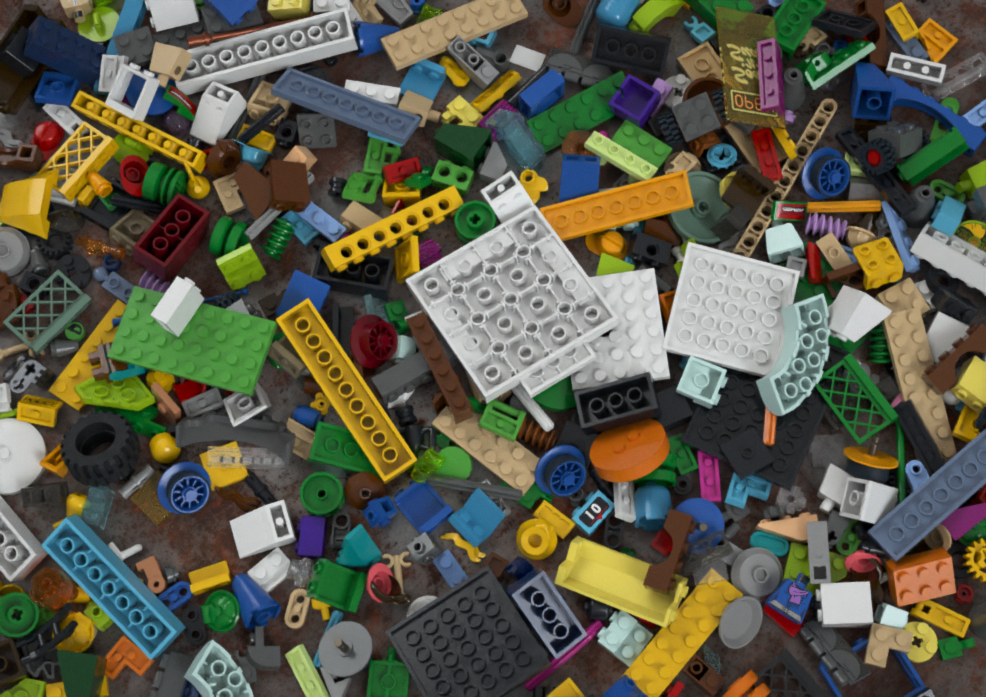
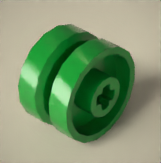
M477 200L468 201L456 211L454 219L456 234L464 245L496 228L495 212L485 202Z
M222 216L217 222L210 239V254L220 258L248 244L250 239L246 237L245 231L250 225L244 222L236 223L233 218Z
M668 453L666 459L658 468L639 479L633 480V484L641 487L647 482H657V484L666 488L675 486L676 473L672 470L677 468V456Z
M316 472L309 475L303 481L300 488V500L305 510L311 516L330 519L343 509L345 492L340 481L333 474Z
M18 592L1 595L0 634L4 637H21L31 632L39 619V609L33 598L25 593ZM13 611L16 612L15 618H11V615L14 614Z

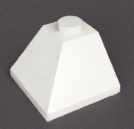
M258 382L253 396L235 392L223 399L233 427L272 406L267 393Z

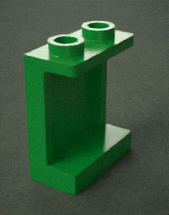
M319 558L313 568L312 580L307 585L306 597L345 612L356 613L368 574L355 572L332 563L329 559Z

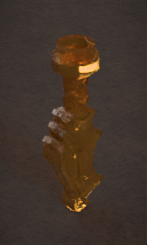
M89 236L76 239L77 245L83 246L88 254L103 255L108 253L112 254L113 258L117 260L125 257L126 250L122 246H107V243H102V240H91Z

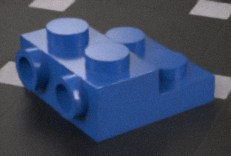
M44 71L34 96L35 102L71 106L77 93L81 90L82 83L64 73Z

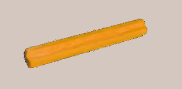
M881 201L807 202L806 213L881 211Z

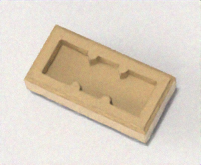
M832 232L815 242L834 270L853 264Z

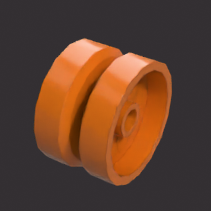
M751 669L742 678L740 676L727 688L728 691L722 697H766L771 690L765 683H760L754 690L751 688L758 681V676Z

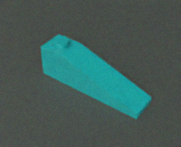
M359 524L344 537L341 545L343 549L339 551V557L335 561L337 565L345 568L368 569L375 563L381 562L382 553L364 527Z

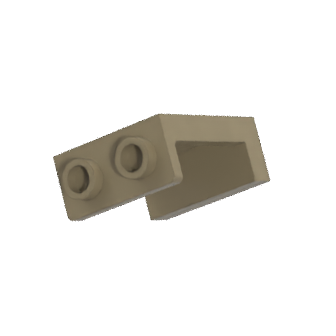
M285 335L278 342L275 341L271 344L267 355L295 379L307 369Z

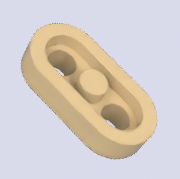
M296 589L290 595L284 619L285 623L292 629L301 628L306 620L311 598L306 597L307 591L304 589ZM300 596L304 597V601L302 603L297 602V599ZM294 616H298L299 620L298 622L294 623L292 622V618Z

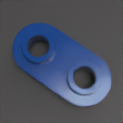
M180 581L161 593L158 599L163 604L165 601H170V605L167 608L173 612L189 601L193 594L191 593L190 584ZM186 589L187 593L181 596V590Z

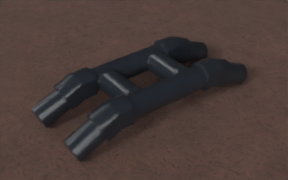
M66 603L53 618L37 630L15 641L17 648H20L38 640L40 648L20 658L23 665L41 659L55 646L72 636L78 626L75 620H72L62 631L59 622L64 621L72 609L71 604ZM52 628L55 637L47 642L44 633Z

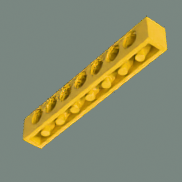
M79 90L71 104V107L80 114L182 165L186 161L192 170L200 174L207 164L208 156L203 151L143 121L131 119L87 93Z
M455 185L324 247L320 253L331 272L335 270L341 272L348 268V264L352 262L357 264L365 259L364 256L368 254L374 256L381 252L380 248L384 246L390 248L397 244V240L401 238L406 240L417 230L423 232L429 228L430 224L435 223L437 225L445 220L444 217L451 215V217L455 216L456 211L464 202ZM439 203H442L446 210H442L439 207ZM423 211H427L430 218L425 217ZM407 219H411L414 222V226L409 225ZM391 226L397 228V234L391 231ZM374 234L380 235L382 241L375 240ZM362 242L366 248L360 249L357 243ZM341 250L347 251L349 257L342 256Z

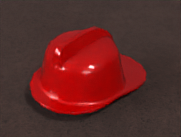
M49 120L41 122L35 127L30 144L37 145L44 154L43 162L47 161L59 149L64 137V130L56 122Z
M130 155L125 157L120 163L122 186L133 196H142V185L148 170L147 163L141 157Z

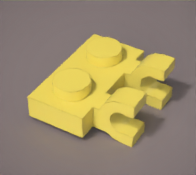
M458 95L446 106L447 111L441 115L443 118L441 122L443 124H450L456 118L460 122L457 125L477 127V123L484 116Z

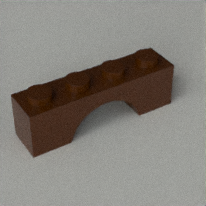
M860 0L855 3L856 16L876 20L878 25L875 30L867 35L868 41L873 42L876 49L858 60V62L874 63L882 71L888 66L884 1Z
M20 143L17 148L13 149L0 147V168L40 171L44 154L37 145Z
M983 323L971 325L966 330L967 334L963 338L960 337L953 342V348L949 352L947 350L938 357L939 361L935 365L931 364L924 370L926 374L921 378L937 395L944 394L957 382L955 364L962 354L966 352H972L977 355L986 354V326Z
M669 509L663 528L672 538L673 549L670 556L664 562L649 566L643 583L645 588L669 596L670 591H674L677 582L674 579L675 575L682 569V555L687 553L690 545L688 541L689 535L693 534L696 528L692 515Z

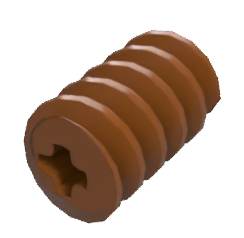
M526 415L517 438L520 440L525 436L524 442L528 443L532 440L531 446L533 447L539 443L538 449L542 450L546 447V453L555 447L560 434L555 437L554 429L547 433L544 429H541L539 423L534 426V419L528 423Z

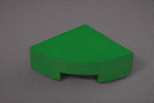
M110 193L107 197L99 196L98 198L109 211L112 212L117 207L111 205L112 195L119 194Z

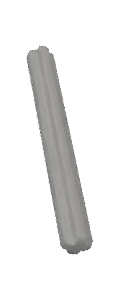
M307 171L309 185L315 178L310 171ZM268 208L245 231L246 237L250 240L254 239L282 211Z

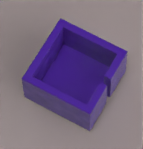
M628 74L620 86V91L617 90L609 101V110L623 120H628L642 129L661 101V94L657 89Z

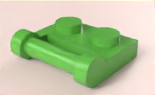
M352 172L342 192V198L372 204L376 200V193L379 186L383 184L384 177L380 174L371 176L360 172ZM372 185L369 192L365 193L367 186Z
M495 398L487 403L478 426L514 442L527 412L522 409L521 411ZM495 407L505 413H508L516 417L517 420H514L495 410H492V408Z

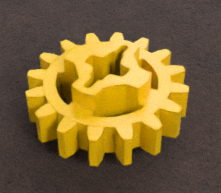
M981 538L977 542H971V547L965 548L968 554L963 555V558L967 559L963 566L969 567L967 574L972 572L973 579L980 577V582L986 581V562H984L986 558V540L984 542L983 538Z

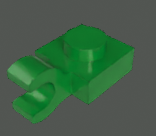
M425 166L422 173H413L405 179V186L419 190L431 184L432 176L430 172L434 170V167Z
M403 300L386 303L384 310L389 323H395L399 335L406 333L408 326L404 317L408 316Z
M957 636L937 640L941 661L963 656L961 650L976 646L973 638L958 641Z

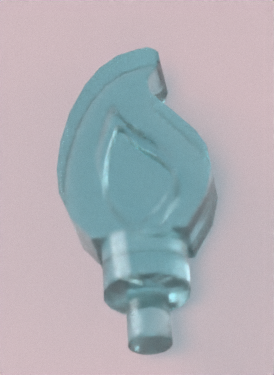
M706 643L702 644L705 654L704 662L719 673L721 671L719 656Z

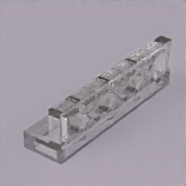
M981 51L945 71L944 77L954 79L945 84L942 83L940 87L932 90L931 93L927 89L930 86L929 84H921L920 89L927 97H933L936 101L945 98L986 75L985 55ZM980 59L982 63L974 67V61ZM961 68L969 70L962 75H958V70Z
M207 446V467L286 469L287 466L279 455L267 448Z

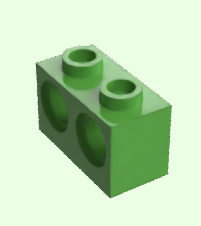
M438 160L431 177V184L433 187L442 190L455 185L459 195L467 198L474 180V171L467 166L460 167L454 165L449 160ZM442 172L449 173L447 176H441L440 174ZM459 178L467 179L465 182L458 181Z

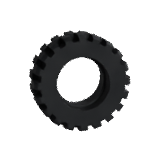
M98 411L96 414L92 412L85 418H79L76 424L73 423L69 427L70 430L66 431L60 446L61 457L74 479L86 486L90 484L91 487H99V485L103 487L109 486V483L113 482L115 484L119 482L120 478H125L129 474L128 472L135 468V462H138L140 458L139 453L141 452L139 438L129 420L125 419L123 415L108 411V413ZM113 442L103 453L88 456L98 445Z

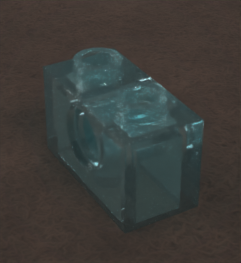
M90 485L81 514V519L89 527L104 530L115 492L108 487H91Z

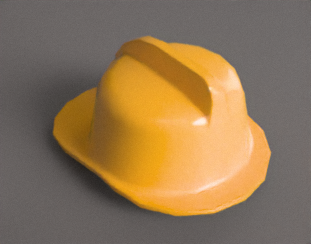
M603 230L588 234L585 238L587 248L600 257L602 252L620 260L626 257L628 243L616 231L606 232Z

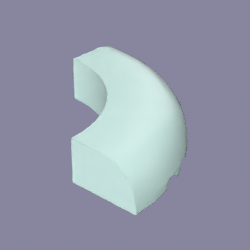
M824 293L781 308L785 329L782 353L773 369L766 376L756 381L765 406L774 415H785L801 405L800 403L810 396L811 390L822 377L824 372L822 369L829 356L828 337L831 335V329H828L827 317H829Z
M210 640L204 645L184 676L185 679L195 686L202 697H254L249 683L246 682L242 674L241 668L235 664L231 655L214 640Z

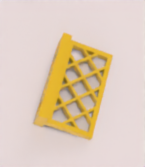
M84 121L36 175L57 168H66V175L58 176V181L66 179V183L59 188L57 182V187H52V189L71 203L89 183L86 178L88 173L91 171L98 173L119 149V146L113 138L104 135ZM86 128L90 130V136L81 137L82 132ZM103 139L100 145L94 146V140ZM90 141V147L82 149V142ZM78 143L77 150L69 151V147L72 144ZM91 152L87 159L82 160V153ZM78 154V161L70 162L69 156ZM66 157V163L57 165L59 158ZM78 166L76 172L70 174V167Z

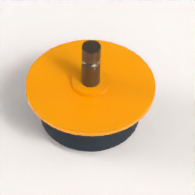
M872 435L869 448L849 446L843 450L844 455L849 458L845 470L850 475L859 479L886 482L889 479V469L898 467L899 462L893 456L877 450L880 440L878 435Z

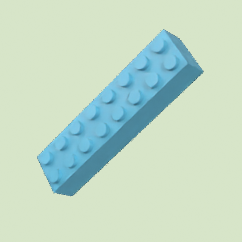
M77 514L66 517L41 545L150 660L160 656L186 628Z

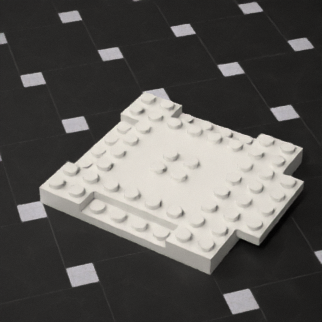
M536 205L405 280L408 289L425 314L434 323L486 403L521 384L531 399L596 360L597 355L588 343L619 325V317Z

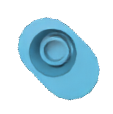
M233 139L240 143L241 162L251 163L259 170L263 168L268 155H273L263 150L251 148Z

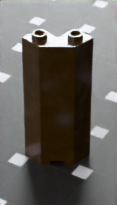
M25 4L0 40V51L12 33L17 35L22 26L29 30V26L39 15L65 28L67 26L60 19L48 18L39 5ZM0 61V112L5 115H16L48 66L39 63L33 73L22 78Z

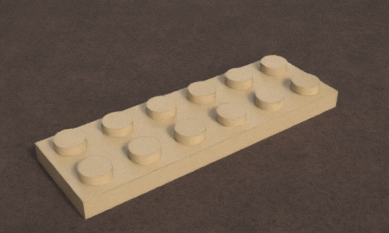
M446 406L431 423L432 426L464 449L508 486L522 490L523 497L535 483L534 472L539 458L516 440L511 442L479 427L478 424L483 414H477L473 411L474 417L455 424Z

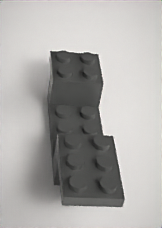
M205 6L200 8L204 19H201L199 22L183 25L153 36L149 27L145 26L115 36L113 39L119 56L129 57L128 65L131 62L143 66L144 69H149L155 42L189 50L200 46L189 48L187 36L200 35L206 31L210 34L264 25L258 6L250 14L246 12L242 15L244 19L237 26L233 24L230 27L213 10Z

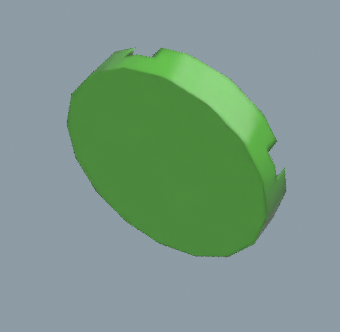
M449 446L442 449L434 460L436 475L467 480L473 470V461L470 455L458 446Z

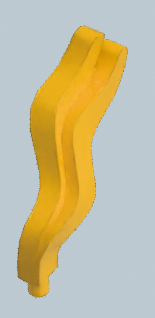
M445 533V535H441V539L454 540L457 547L467 550L468 556L473 563H480L481 559L479 558L487 557L485 553L480 552L478 546L474 548L469 542L464 541L458 533Z

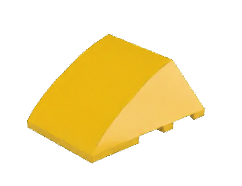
M57 168L4 185L0 205V222L47 240L50 221L47 220L52 187H57L59 169Z

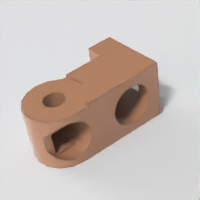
M154 555L135 564L140 573L145 572L148 579V588L154 594L160 595L167 590L168 583L158 559Z

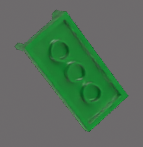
M785 0L764 29V32H762L761 37L776 38L781 49L786 54L787 61L790 62L795 50L811 29L812 19L824 10L827 2L823 0Z
M854 39L848 43L849 46L845 49H839L834 52L831 58L826 51H820L809 55L793 68H797L802 72L804 86L815 90L869 54L876 47L873 42Z
M321 421L317 422L307 463L315 461L355 473L371 472L379 477L348 429Z

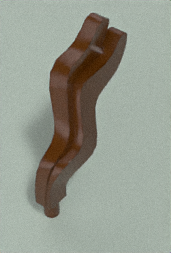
M218 486L214 488L220 497L235 502L243 511H253L260 508L261 501L255 497H243L236 490L226 491Z

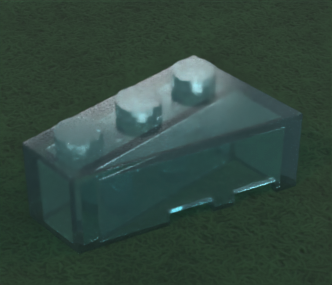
M499 109L484 124L487 127L491 126L497 132L495 137L499 141L502 139L508 146L507 151L521 168L532 170L546 157L542 144L536 141L534 132L524 123L525 119L520 113Z

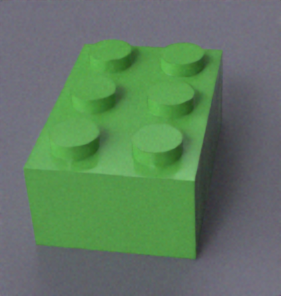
M628 120L623 122L611 139L613 142L657 167L658 171L654 177L658 176L665 166L666 160L672 154L673 148Z

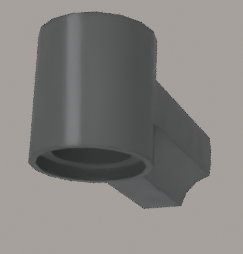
M481 45L476 47V51L499 73H505L509 70L510 61L506 51H496Z

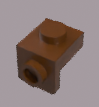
M491 552L480 570L489 566L499 581L509 561Z

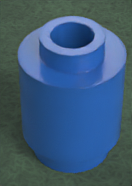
M298 405L294 411L293 419L302 425L315 429L317 422L323 421V416L320 410L307 405Z

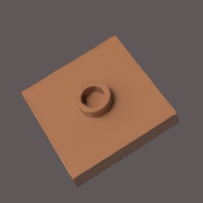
M156 382L151 385V394L155 397L154 404L171 424L179 423L181 421V409L159 383Z

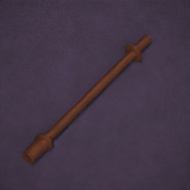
M312 11L309 12V17L316 16L313 15ZM308 17L210 34L206 31L200 35L187 36V43L189 48L201 45L210 46L213 41L238 37Z

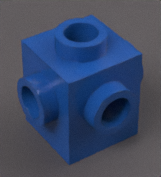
M389 496L371 500L367 503L368 507L362 511L371 528L387 526L391 523L390 519L398 513Z

